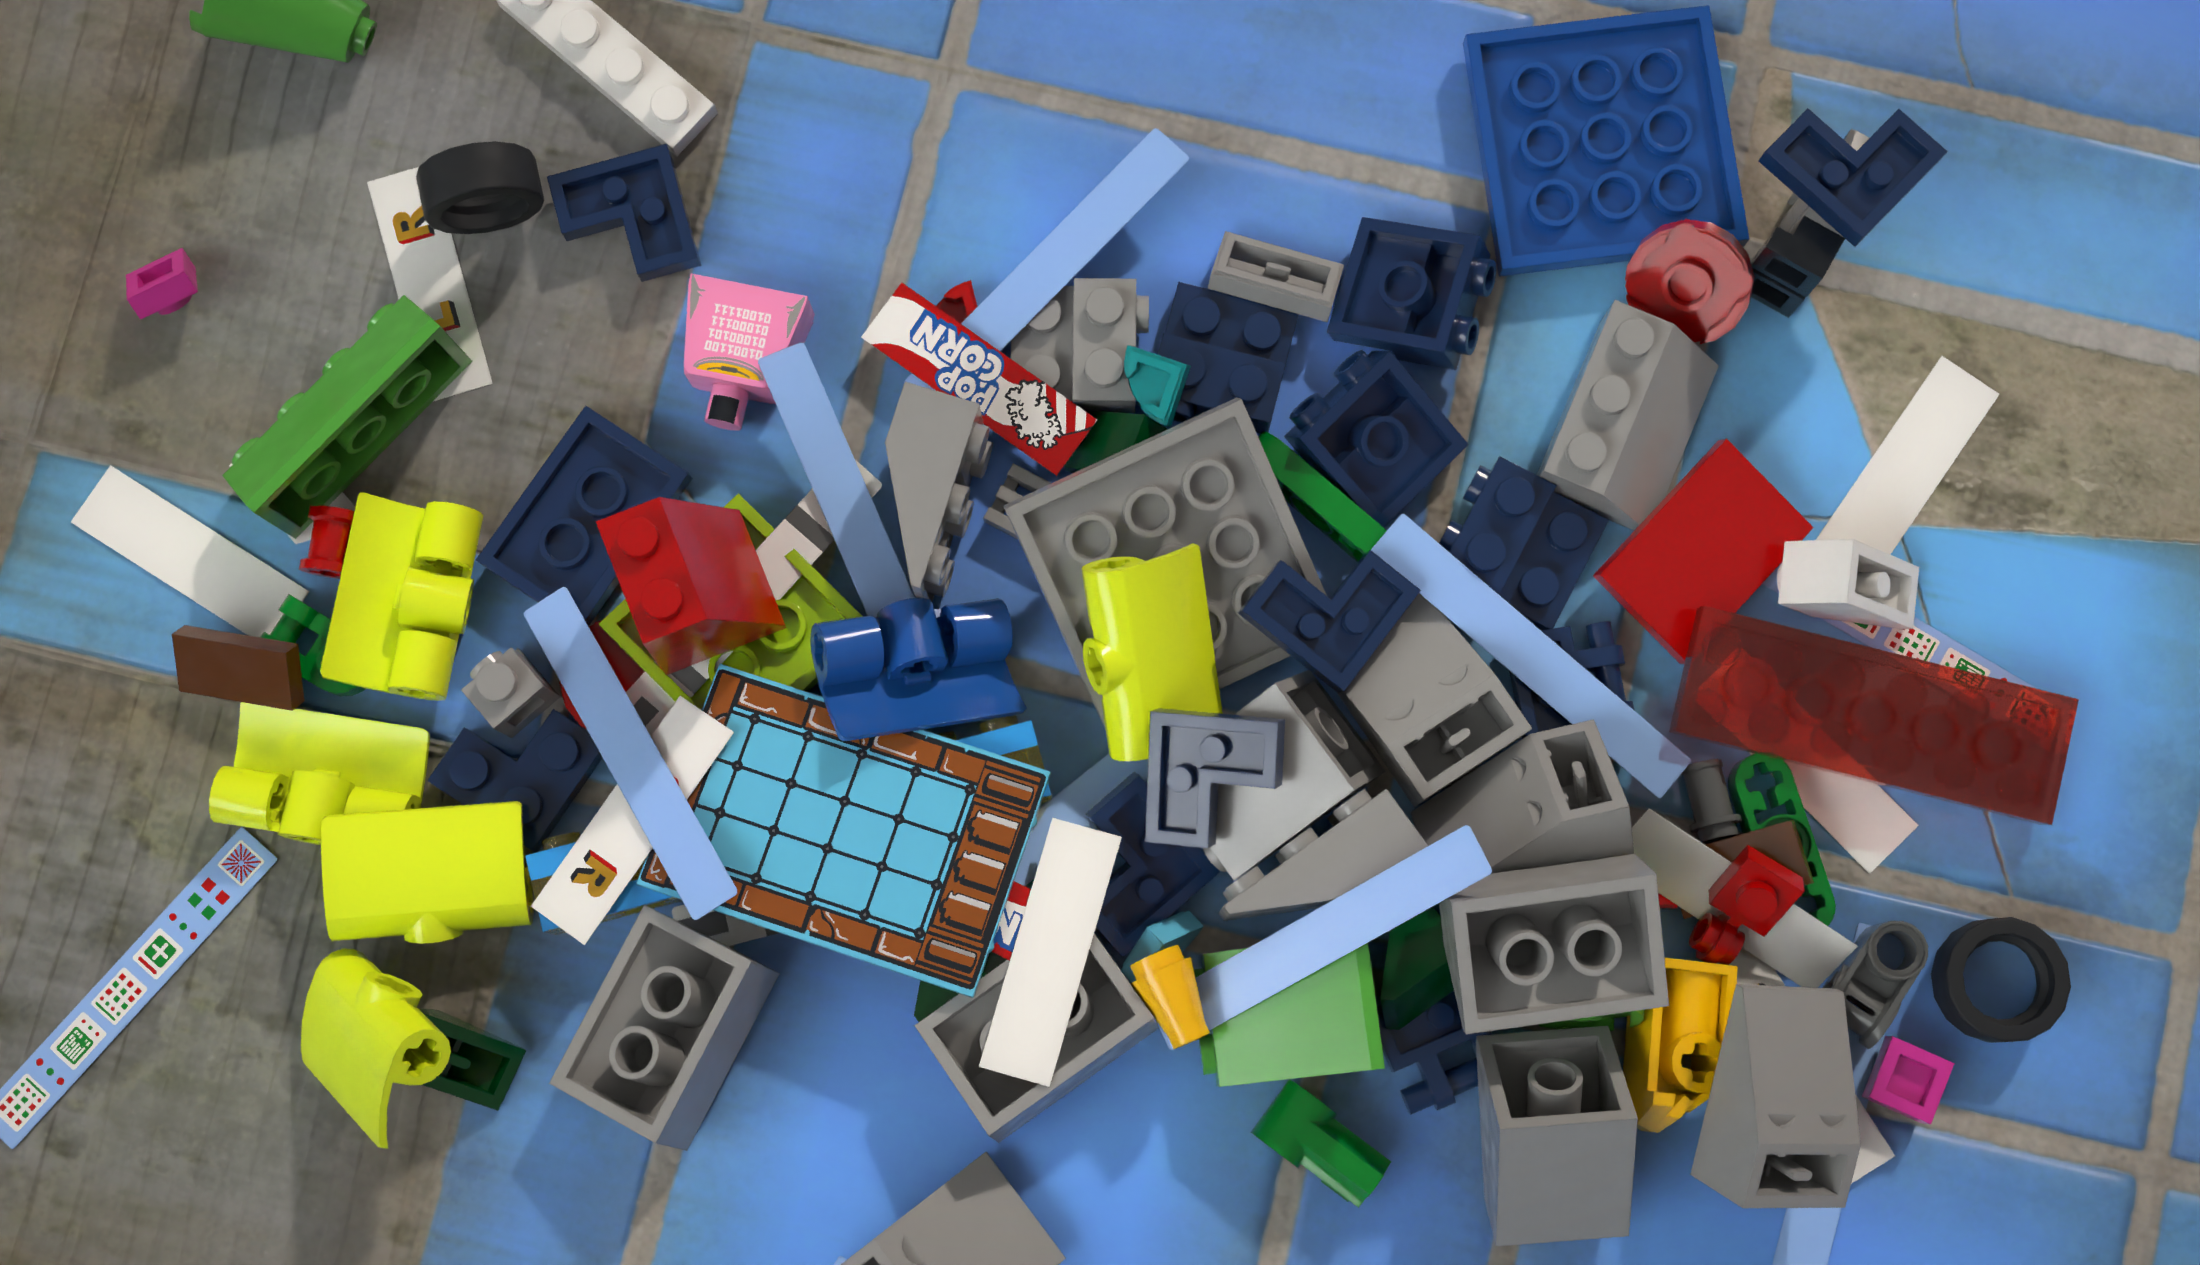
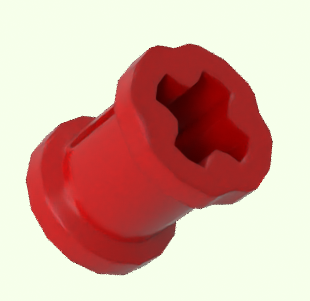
M331 506L309 507L308 518L313 520V528L308 557L300 560V571L317 576L340 579L354 511Z

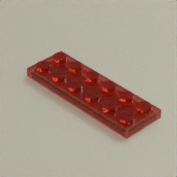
M1701 606L1696 611L1669 732L2039 825H2052L2079 699L1720 609Z

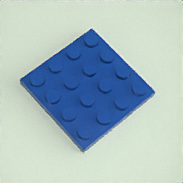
M1709 5L1466 34L1463 41V49L1499 277L1630 261L1643 238L1664 224L1685 219L1712 222L1733 234L1743 247L1750 240Z

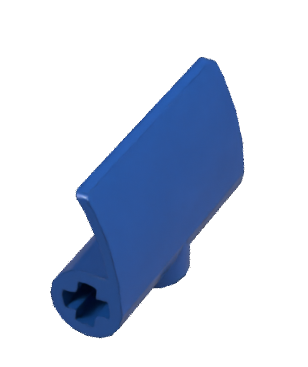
M909 598L887 605L877 613V617L864 616L815 623L812 626L810 643L815 672L828 714L841 741L1020 715L1027 709L1005 661L1012 648L1013 633L1010 614L1002 599L997 598L945 605L942 608L934 609L933 603L929 599Z

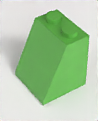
M1368 943L1211 1029L1210 1034L1199 1039L1203 1075L1215 1074L1217 1086L1224 1087L1385 1069ZM1247 948L1203 954L1201 956L1202 968L1194 969L1195 977Z

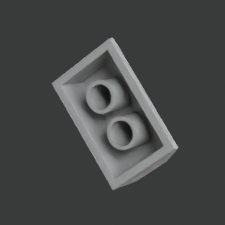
M1614 300L1600 321L1537 472V476L1557 485L1554 490L1555 493L1612 522L1635 530L1665 498L1719 365L1675 324Z
M1636 854L1492 873L1439 903L1444 948L1465 1034L1669 1006L1657 875Z
M644 905L549 1084L656 1144L687 1151L780 973Z
M1095 933L1050 1087L979 1067L1009 966V960H1006L980 979L974 998L958 994L914 1025L988 1136L998 1143L1159 1028L1153 1015Z

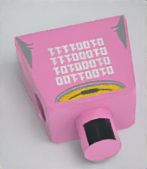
M690 274L684 374L692 387L711 392L704 419L707 424L721 429L739 431L742 428L748 399L776 404L759 367L758 360L797 343H805L815 316L808 296Z

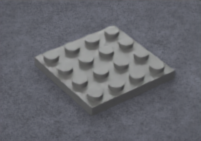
M1237 397L1003 506L1104 728L1105 722L1101 702L1103 696L1099 695L1090 684L1083 661L1084 642L1087 638L1093 637L1081 570L1084 565L1112 557H1136L1146 561L1181 549L1192 543L1199 545L1219 689L1291 656L1238 614L1239 610L1280 560L1284 561L1326 595L1242 399Z

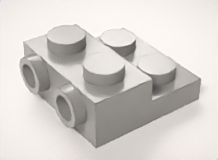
M1074 278V286H1064L1011 340V359L1084 411L1135 413L1136 399L1126 378L1124 360L1127 345L1136 347V333H1149V296L1136 295L1137 279Z

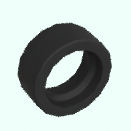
M497 141L478 142L449 148L428 158L419 166L416 175L424 219L431 228L445 233L477 234L510 228L530 219L541 210L544 203L536 159L529 149L515 143Z
M2014 917L1972 921L1951 932L1937 950L1931 971L1934 999L1946 1020L1963 1034L1988 1043L2028 1041L2051 1029L2065 1011L2071 989L2068 962L2056 941L2037 925ZM2003 941L2017 946L2026 953L2035 970L2037 987L2033 1002L2025 1012L2013 1018L1996 1019L1984 1015L1973 1006L1965 992L1963 972L1966 961L1976 948L1988 942Z

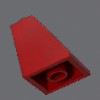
M658 497L596 521L642 643L665 675L672 674L786 628L740 510Z

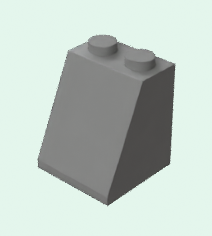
M1310 670L1274 683L1234 714L1285 719L1283 780L1280 787L1270 789L1218 784L1216 844L1210 848H1203V851L1218 870L1222 872L1227 871L1233 880L1258 866L1386 772Z
M1598 1026L1476 1036L1484 1199L1495 1245L1509 1246L1629 1236L1638 1118L1609 1027Z

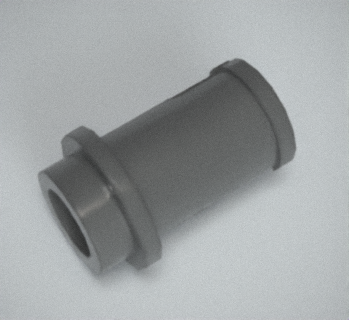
M1711 759L1689 764L1681 773L1684 777L1695 823L1689 826L1690 832L1698 833L1699 841L1703 844L1738 836L1736 824L1742 822L1740 814H1733L1722 771L1723 764L1721 759Z

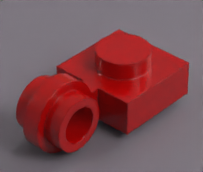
M1747 844L1708 890L1709 904L1722 913L1718 917L1710 912L1702 916L1690 935L1689 946L1696 950V957L1703 962L1731 964L1738 956L1745 941V933L1738 928L1743 924L1765 937L1804 893L1803 877Z

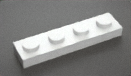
M496 0L505 12L662 145L667 144L670 152L676 157L718 114L715 105L593 1Z

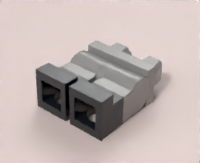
M1852 129L1844 137V140L1856 151L1869 139L1866 135ZM1792 193L1787 202L1792 207L1781 220L1780 226L1776 227L1750 261L1754 273L1751 297L1788 318L1823 279L1845 240L1841 234L1795 193Z

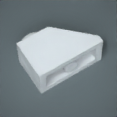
M1855 539L1785 541L1783 561L1777 572L1778 604L1811 617L1897 629H1913L1919 567Z

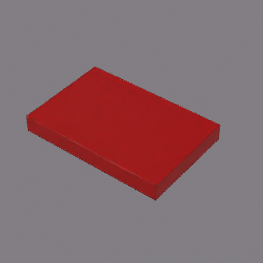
M1728 439L1718 440L1594 573L1593 577L1679 664H1689L1782 563L1785 541H1802L1814 527Z

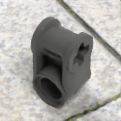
M1888 921L1866 928L1854 943L1858 947L1836 968L1822 987L1839 989L1844 992L1848 1028L1860 1036L1859 1043L1867 1049L1872 1048L1890 1027L1900 1009L1903 998L1924 968L1928 958V944L1923 933L1914 925L1904 921ZM1886 933L1896 936L1904 947L1905 957L1902 964L1895 970L1887 968L1880 962L1877 955L1879 939Z

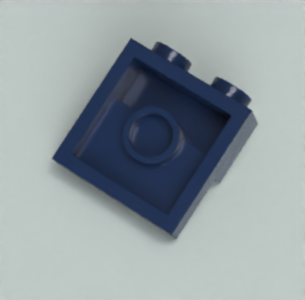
M1362 217L1327 333L1333 341L1392 351L1397 360L1456 370L1461 354L1471 355L1476 347L1479 336V321L1472 316L1478 296L1488 297L1493 290L1496 279V262L1490 259L1491 255L1480 235Z
M1178 282L1166 331L1163 333L1158 355L1191 366L1173 421L1183 423L1237 397L1242 399L1257 433L1269 432L1299 314L1222 292Z
M1360 350L1348 357L1336 369L1334 376L1338 379L1339 383L1324 398L1315 393L1306 398L1293 410L1289 418L1295 426L1284 437L1310 466L1384 528L1469 444L1391 351H1371L1367 355L1363 350Z
M1499 456L1491 470L1481 465L1479 466L1462 498L1473 504L1464 523L1461 525L1451 520L1439 544L1538 629H1553L1609 520L1555 493L1554 490L1557 485Z

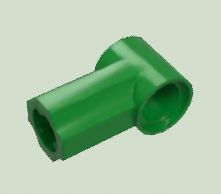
M1289 1079L1251 1133L1295 1167L1304 1166L1321 1179L1323 1184L1347 1202L1350 1201L1359 1208L1381 1181L1391 1161L1334 1119L1337 1114Z

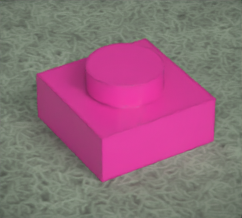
M183 248L126 275L127 301L140 320L156 312L161 315L175 312L185 306L191 300L192 295L198 292L196 268Z
M1885 1036L1862 1097L1922 1124H1931L1955 1063L1894 1036Z

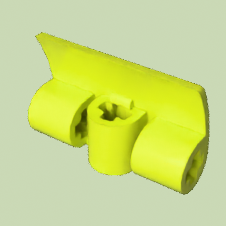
M365 492L358 494L320 669L323 678L418 699L435 701L446 699L459 634H464L471 607L474 579H471L484 516L481 512L464 505L436 501L428 502L424 509Z
M1192 543L1181 549L1146 561L1136 557H1112L1084 565L1081 570L1093 637L1087 638L1084 642L1083 661L1090 684L1099 695L1103 696L1101 702L1109 755L1117 761L1145 760L1149 756L1150 711L1162 708L1223 714L1200 547Z
M241 702L234 767L222 766L213 780L209 797L210 818L213 822L274 831L284 838L321 845V821L325 816L421 808L427 772L430 733L424 728L302 709L290 711Z
M518 801L328 815L321 821L323 897L326 926L331 941L404 935V940L409 943H436L459 937L464 933L463 930L532 925L534 908L531 907L534 902L533 885L528 867H525L522 804Z
M343 948L325 957L313 976L302 1017V1060L306 1067L377 1147L388 1149L387 1107L392 1084L423 1085L434 1080L443 1072L449 1062L451 1054L450 1042L417 1008L423 995L418 988L402 979L382 973L362 952Z

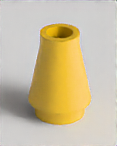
M1178 944L1158 951L1130 965L1136 981L1131 983V986L1164 1030L1173 1049L1182 1047L1210 1034L1204 1019L1191 957L1184 958Z

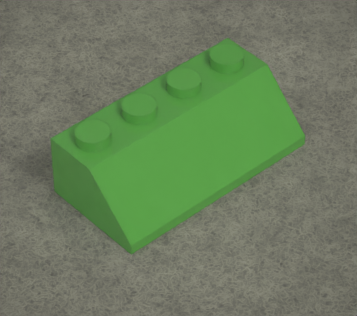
M405 295L395 304L390 303L380 308L370 319L367 325L368 331L351 348H344L336 352L324 365L323 375L305 393H298L287 400L278 412V420L260 438H253L243 444L232 458L233 465L222 475L251 511L295 539L313 522V520L308 518L309 507L329 506L472 362L443 328Z

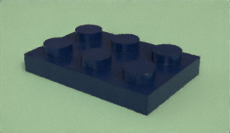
M585 405L478 555L476 561L536 602H540L558 589L566 587L589 626L619 584L596 521L658 497L678 500L693 478L688 472Z

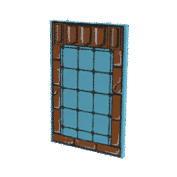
M719 663L701 710L732 730L734 734L687 799L737 888V894L713 911L974 998L989 953L994 949L993 941L1031 830L1037 824L1036 816L1051 772L925 730L841 741L836 734L823 697ZM652 849L645 859L636 884L682 900L657 854Z

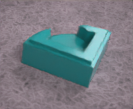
M1127 345L1124 370L1133 396L1145 414L1165 426H1171L1191 366L1135 346Z

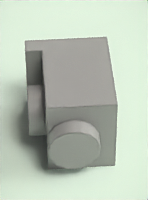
M510 648L504 654L501 651H496L485 657L471 671L470 676L473 680L461 689L493 729L510 738L518 734L561 697L519 648L516 650Z

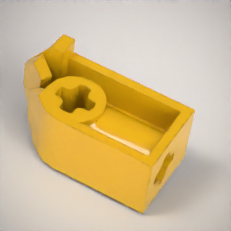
M1665 958L1669 1006L1645 1009L1644 1020L1638 1026L1631 1028L1630 1016H1627L1623 1074L1637 1114V1129L1659 1133L1679 1120L1685 1112L1690 1113L1709 1099L1737 984L1738 966ZM1682 1055L1691 1057L1690 1069L1682 1067Z

